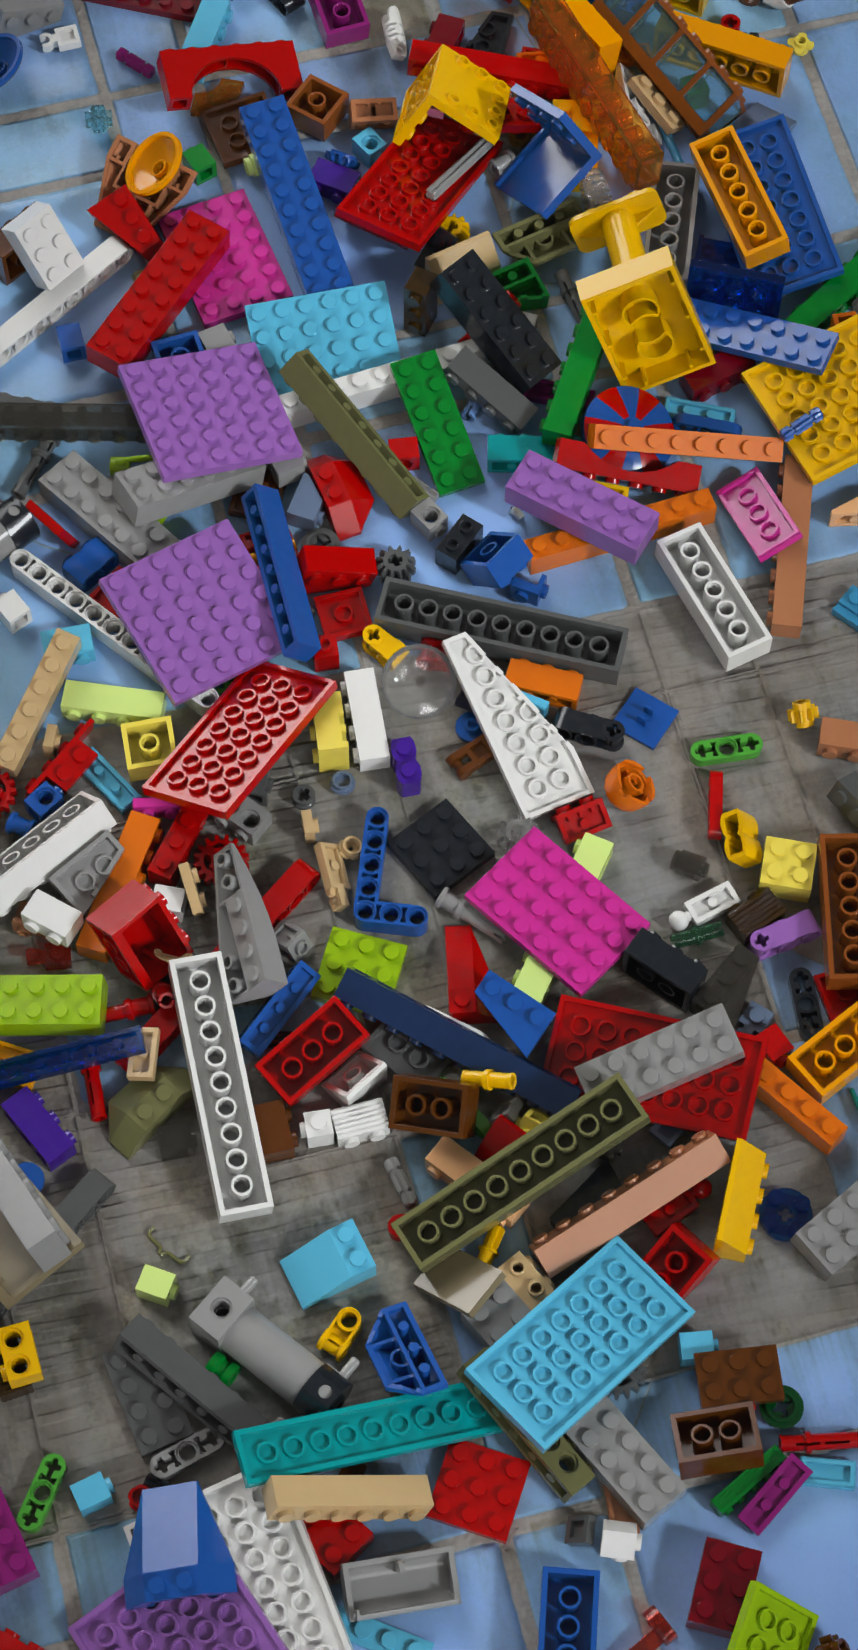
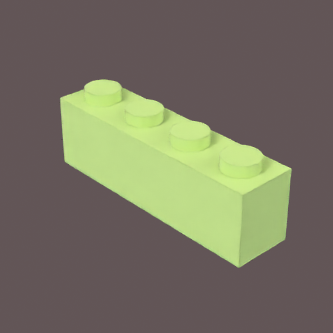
M66 679L60 707L63 718H67L70 721H88L91 718L95 724L109 723L121 727L120 724L164 717L167 701L165 692Z

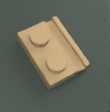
M188 862L179 864V871L192 914L195 917L204 915V908L208 907L204 892L199 893L196 883L201 882L197 868H191Z

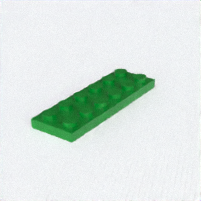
M435 349L390 363V371L414 434L417 436L420 450L435 489L439 492V498L484 484L483 473Z

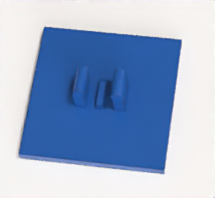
M636 687L614 720L622 723L625 728V735L654 750L679 711Z

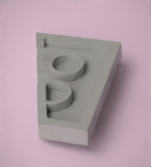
M107 830L49 877L48 882L71 907L81 911L84 918L124 853L125 848Z

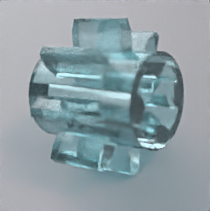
M103 104L92 105L89 112H85L86 128H92L94 133H106L108 126H113L112 111H106Z

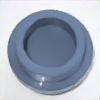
M347 771L336 772L330 779L331 790L337 795L350 794L355 788L354 776Z

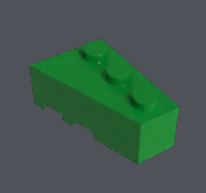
M528 257L492 272L505 290L508 289L522 304L519 307L521 311L547 308L550 295Z

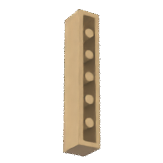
M60 628L56 629L0 742V769L2 773L8 772L9 776L17 779L82 647L80 637Z
M271 1475L261 1489L267 1520H278L281 1523L292 1520H305L306 1522H316L318 1520H331L333 1522L358 1520L359 1522H366L371 1519H383L386 1522L397 1519H409L410 1521H419L424 1519L434 1506L427 1475Z

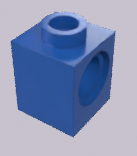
M44 781L23 800L26 812L40 823L65 804V795L58 786L54 785L52 787L47 781ZM45 800L52 801L50 804L47 805L41 804Z

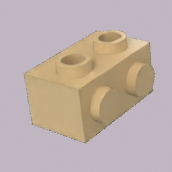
M519 1250L497 1269L503 1271L506 1276L504 1280L532 1311L554 1291L555 1285L548 1276H542L536 1270L537 1265L529 1255L524 1256Z

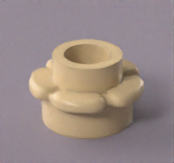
M348 836L339 842L338 849H340V855L344 859L357 860L360 858L362 842L359 838Z

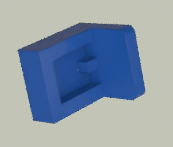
M542 574L537 585L514 577L510 585V597L520 603L538 606L540 599H545L550 586L547 585V575Z

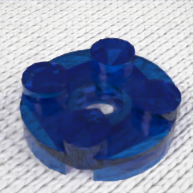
M790 1188L771 1190L763 1198L758 1210V1214H760L759 1222L763 1230L769 1237L780 1242H791L790 1239L794 1234L813 1219L809 1198ZM784 1209H789V1213L793 1214V1218H788L787 1222L782 1221V1216L778 1215V1210L782 1212Z

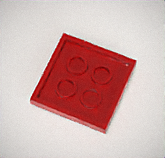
M468 1441L449 1444L432 1494L434 1506L425 1518L506 1544L531 1464L529 1461Z

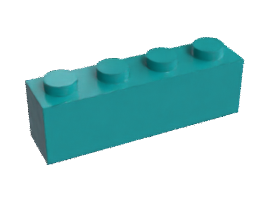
M501 433L488 435L487 472L514 473L529 450L553 460L555 446L542 443V436H530L527 434L505 435ZM575 435L573 440L582 441V438Z

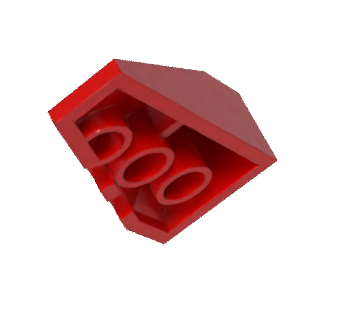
M471 925L445 926L449 1016L466 1024L498 1023L474 992L489 968Z

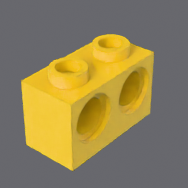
M29 1321L0 1328V1355H2L4 1365H0V1372L3 1382L9 1381L11 1389L44 1380ZM17 1337L21 1339L18 1346H7L11 1338ZM24 1363L28 1365L26 1371L21 1374L13 1372L18 1364Z

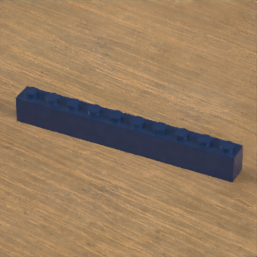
M354 967L347 968L334 993L346 1008L353 1010L356 1007L363 1011L361 1015L373 1022H376L378 1019L386 1024L384 1028L395 1034L402 1032L408 1035L407 1040L417 1046L422 1047L425 1044L432 1048V1054L442 1059H445L446 1056L455 1061L454 1065L462 1070L484 1071L485 1069H493L494 1072L515 1073L517 1078L515 1089L500 1090L513 1097L515 1094L525 1098L524 1103L535 1109H538L540 1106L548 1110L547 1115L549 1117L580 1098L584 1093V1090Z

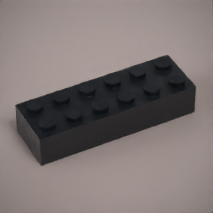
M471 249L429 283L498 373L522 395L562 363L474 249Z

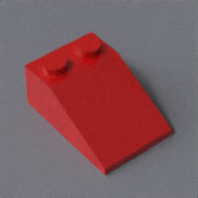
M678 1222L671 1224L642 1260L684 1300L709 1274L721 1258L684 1224Z

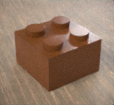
M309 74L287 102L295 127L325 142L348 113L349 93Z

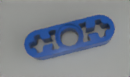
M677 413L673 419L674 430L742 435L743 430L739 424L688 413Z

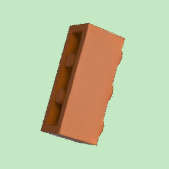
M511 658L505 676L521 691L549 701V706L556 708L565 706L574 710L577 709L584 675L579 674L575 670H562L549 664L540 665L532 663L524 658Z

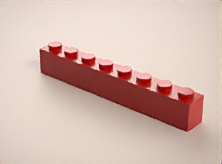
M413 39L408 58L407 75L417 77L442 44ZM446 45L458 54L466 56L470 62L478 67L486 69L490 75L498 80H503L510 88L517 83L542 99L551 101L553 99L588 100L593 70Z

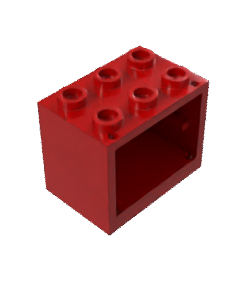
M132 879L90 914L86 921L120 974L147 992L155 983L168 974V962L157 958L154 955L155 949H160L162 953L181 957L185 953H193L194 951L188 943L191 941L190 937L177 925L179 919L171 910L167 909L166 904L168 902L159 891L153 892L146 883L140 884Z

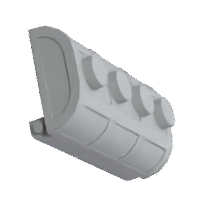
M453 1545L340 1565L343 1603L349 1622L461 1604Z

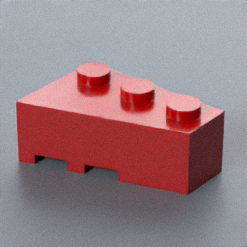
M126 184L87 209V212L97 222L119 237L147 261L154 257L164 243Z
M303 545L297 556L307 594L371 586L378 574L374 548Z

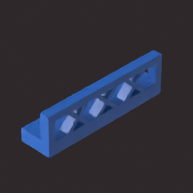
M302 960L294 964L286 974L288 984L272 996H269L239 1035L241 1048L244 1047L256 1058L262 1055L321 978L320 974Z

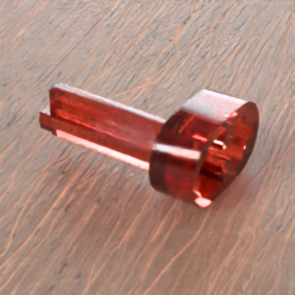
M652 1605L641 1614L652 1630L628 1650H656L662 1644L668 1646L678 1638V1635L659 1610Z

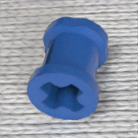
M14 811L6 822L5 831L8 834L15 833L23 837L38 825V821L35 819L30 821L19 816V813Z

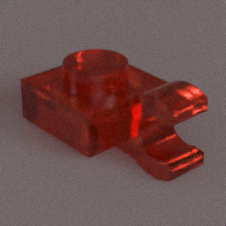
M48 942L44 943V950L38 948L26 949L27 965L45 964L46 971L72 969L71 945L67 948L61 944L57 946Z

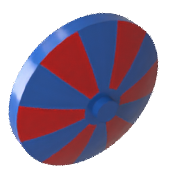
M616 386L601 392L587 406L581 421L582 442L586 444L589 424L674 430L672 419L663 404L650 393L632 386ZM591 449L603 461L617 468L634 472H649L660 469L671 456L668 454Z

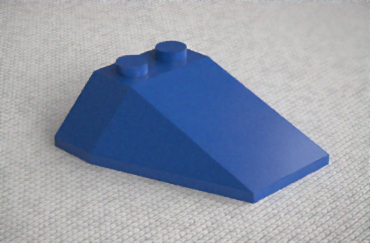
M198 1481L142 1490L123 1580L126 1610L152 1607L157 1602L199 1595L212 1597L238 1592L235 1562Z

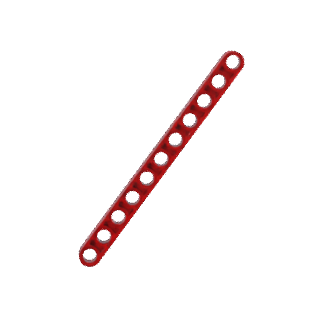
M302 859L296 860L262 897L273 929L283 918L286 919L320 880L321 874ZM219 944L212 952L219 951ZM175 1003L168 1009L160 1007L143 1026L158 1027L161 1031L158 1057L181 1033ZM131 1040L118 1053L114 1062L125 1072H127Z

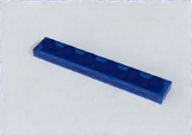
M141 1025L0 1060V1090L147 1053L143 1029Z

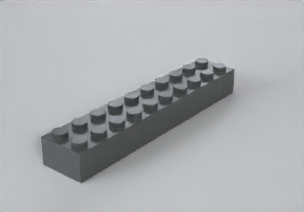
M388 576L385 578L374 617L375 625L382 627V629L396 638L421 643V639L426 637L443 641L466 632L486 653L488 658L510 662L511 658H524L540 665L549 664L557 669L575 670L579 674H583L584 679L617 685L629 632V628Z

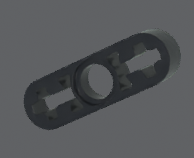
M799 967L790 973L788 987L799 1036L807 1042L822 1030L824 1026L813 976L806 968ZM797 976H801L802 980H806L803 986L804 992L800 993L801 988L800 983L796 981ZM802 999H808L812 1002L813 1008L808 1011L802 1010L798 1002ZM811 1017L812 1028H817L814 1034H811L809 1030H805L808 1025L807 1018Z

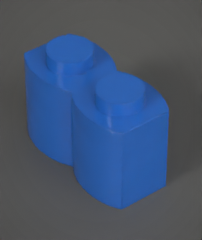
M99 537L87 540L81 546L80 552L69 555L63 561V576L85 593L93 588L99 579L107 576L119 564L118 554Z

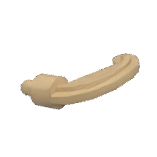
M160 949L154 950V955L157 958L168 963L172 959L193 956L192 953H185L181 957L162 953Z

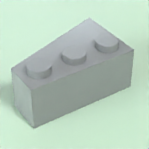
M0 0V34L11 33L19 37L61 21L65 4L63 0Z

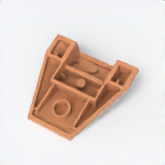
M119 134L116 136L107 153L98 202L126 184V168L132 154L139 146L138 143ZM180 165L173 180L161 191L149 196H138L133 193L153 226L187 195L198 175L196 171ZM94 220L95 227L114 235L106 227Z

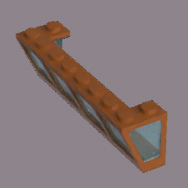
M595 0L592 3L596 11L623 39L621 49L642 74L645 73L652 80L653 85L665 96L667 102L680 115L686 127L697 140L725 128L746 112L744 105L746 100L742 95L744 92L737 81L732 82L728 78L730 75L727 69L722 64L720 66L717 65L714 61L716 58L709 48L705 50L701 46L702 41L695 32L690 33L687 29L686 21L681 15L677 17L674 14V8L668 0Z

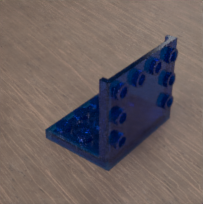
M700 234L695 258L691 259L686 289L690 298L778 318L786 276L740 268L730 242L704 238V235Z

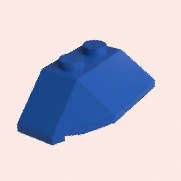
M404 1301L380 1309L377 1320L365 1344V1349L385 1390L425 1396L448 1388V1383L407 1302Z

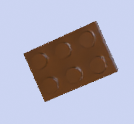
M776 1344L693 1354L701 1409L753 1401V1405L785 1400Z

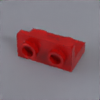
M593 795L579 799V805L571 808L570 804L555 809L557 814L550 817L552 821L556 822L564 845L575 842L577 839H582L585 832L594 834L613 826L602 797L594 798Z

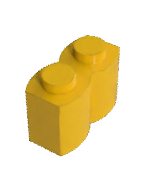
M738 808L723 813L720 819L722 833L726 837L724 848L727 858L744 868L761 863L763 852L761 844L757 840L758 824L755 818Z

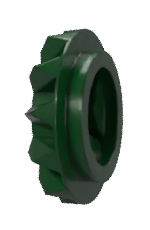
M783 1385L785 1400L780 1402L781 1404L791 1402L785 1410L786 1416L781 1411L773 1412L777 1406L776 1402L759 1404L761 1418L769 1426L779 1428L780 1430L792 1428L800 1421L804 1411V1404L800 1394L795 1389Z

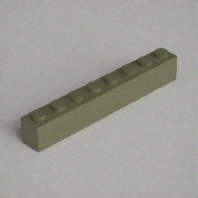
M306 349L296 352L279 371L285 383L296 392L299 400L314 414L316 421L322 424L328 431L330 438L337 442L344 451L345 456L359 469L361 476L368 480L373 486L375 493L387 503L390 511L399 519L410 516V510L430 496L310 350Z

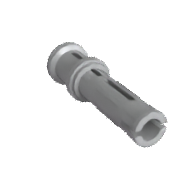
M445 887L438 896L434 906L437 908L441 907L453 914L454 919H463L500 944H503L508 937L478 910L471 907L465 899H461L450 892L449 887Z

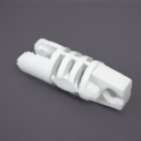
M391 6L387 10L388 14L383 15L381 18L385 41L391 59L404 61L407 57V46L401 16L398 8Z

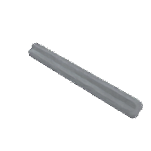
M481 138L426 189V197L432 201L436 200L494 145Z

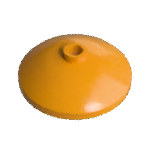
M163 131L149 136L136 148L128 162L125 175L126 184L133 193L138 196H149L161 191L173 180L182 161V145L180 140L174 134Z

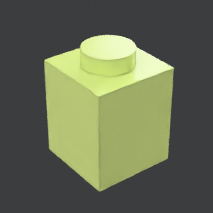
M145 1264L135 1291L137 1297L168 1307L170 1300L176 1299L180 1285L177 1284L176 1274Z

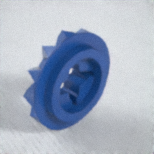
M331 149V151L326 150L324 157L333 163L352 170H357L360 167L356 157L335 149Z

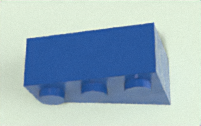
M488 970L474 991L482 1004L527 1059L555 1018L556 1013L491 970Z

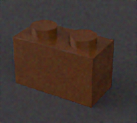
M283 1099L253 1105L265 1164L295 1157V1147H299L296 1131L290 1132L289 1123L293 1122L290 1107H284Z

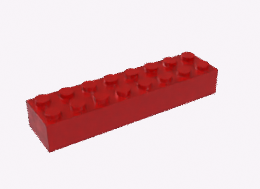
M189 209L86 344L87 361L120 378L117 372L118 365L144 361L152 351L151 342L162 338L229 249L230 231Z

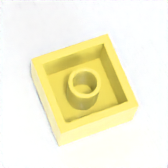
M171 715L120 724L127 769L131 782L149 779L176 748Z
M766 836L758 889L762 891L768 887L777 898L808 903L812 890L818 844Z

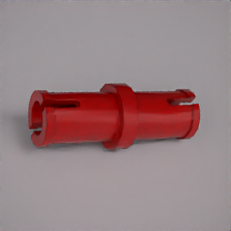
M162 978L150 988L151 996L158 1002L160 1007L168 1009L174 1005L175 999H173L174 995L170 985Z

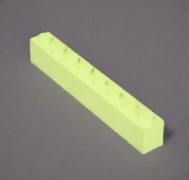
M585 832L582 840L577 839L572 853L575 856L573 859L600 881L613 854L614 843ZM525 951L522 962L525 963L522 970H516L512 984L543 1005L556 977Z

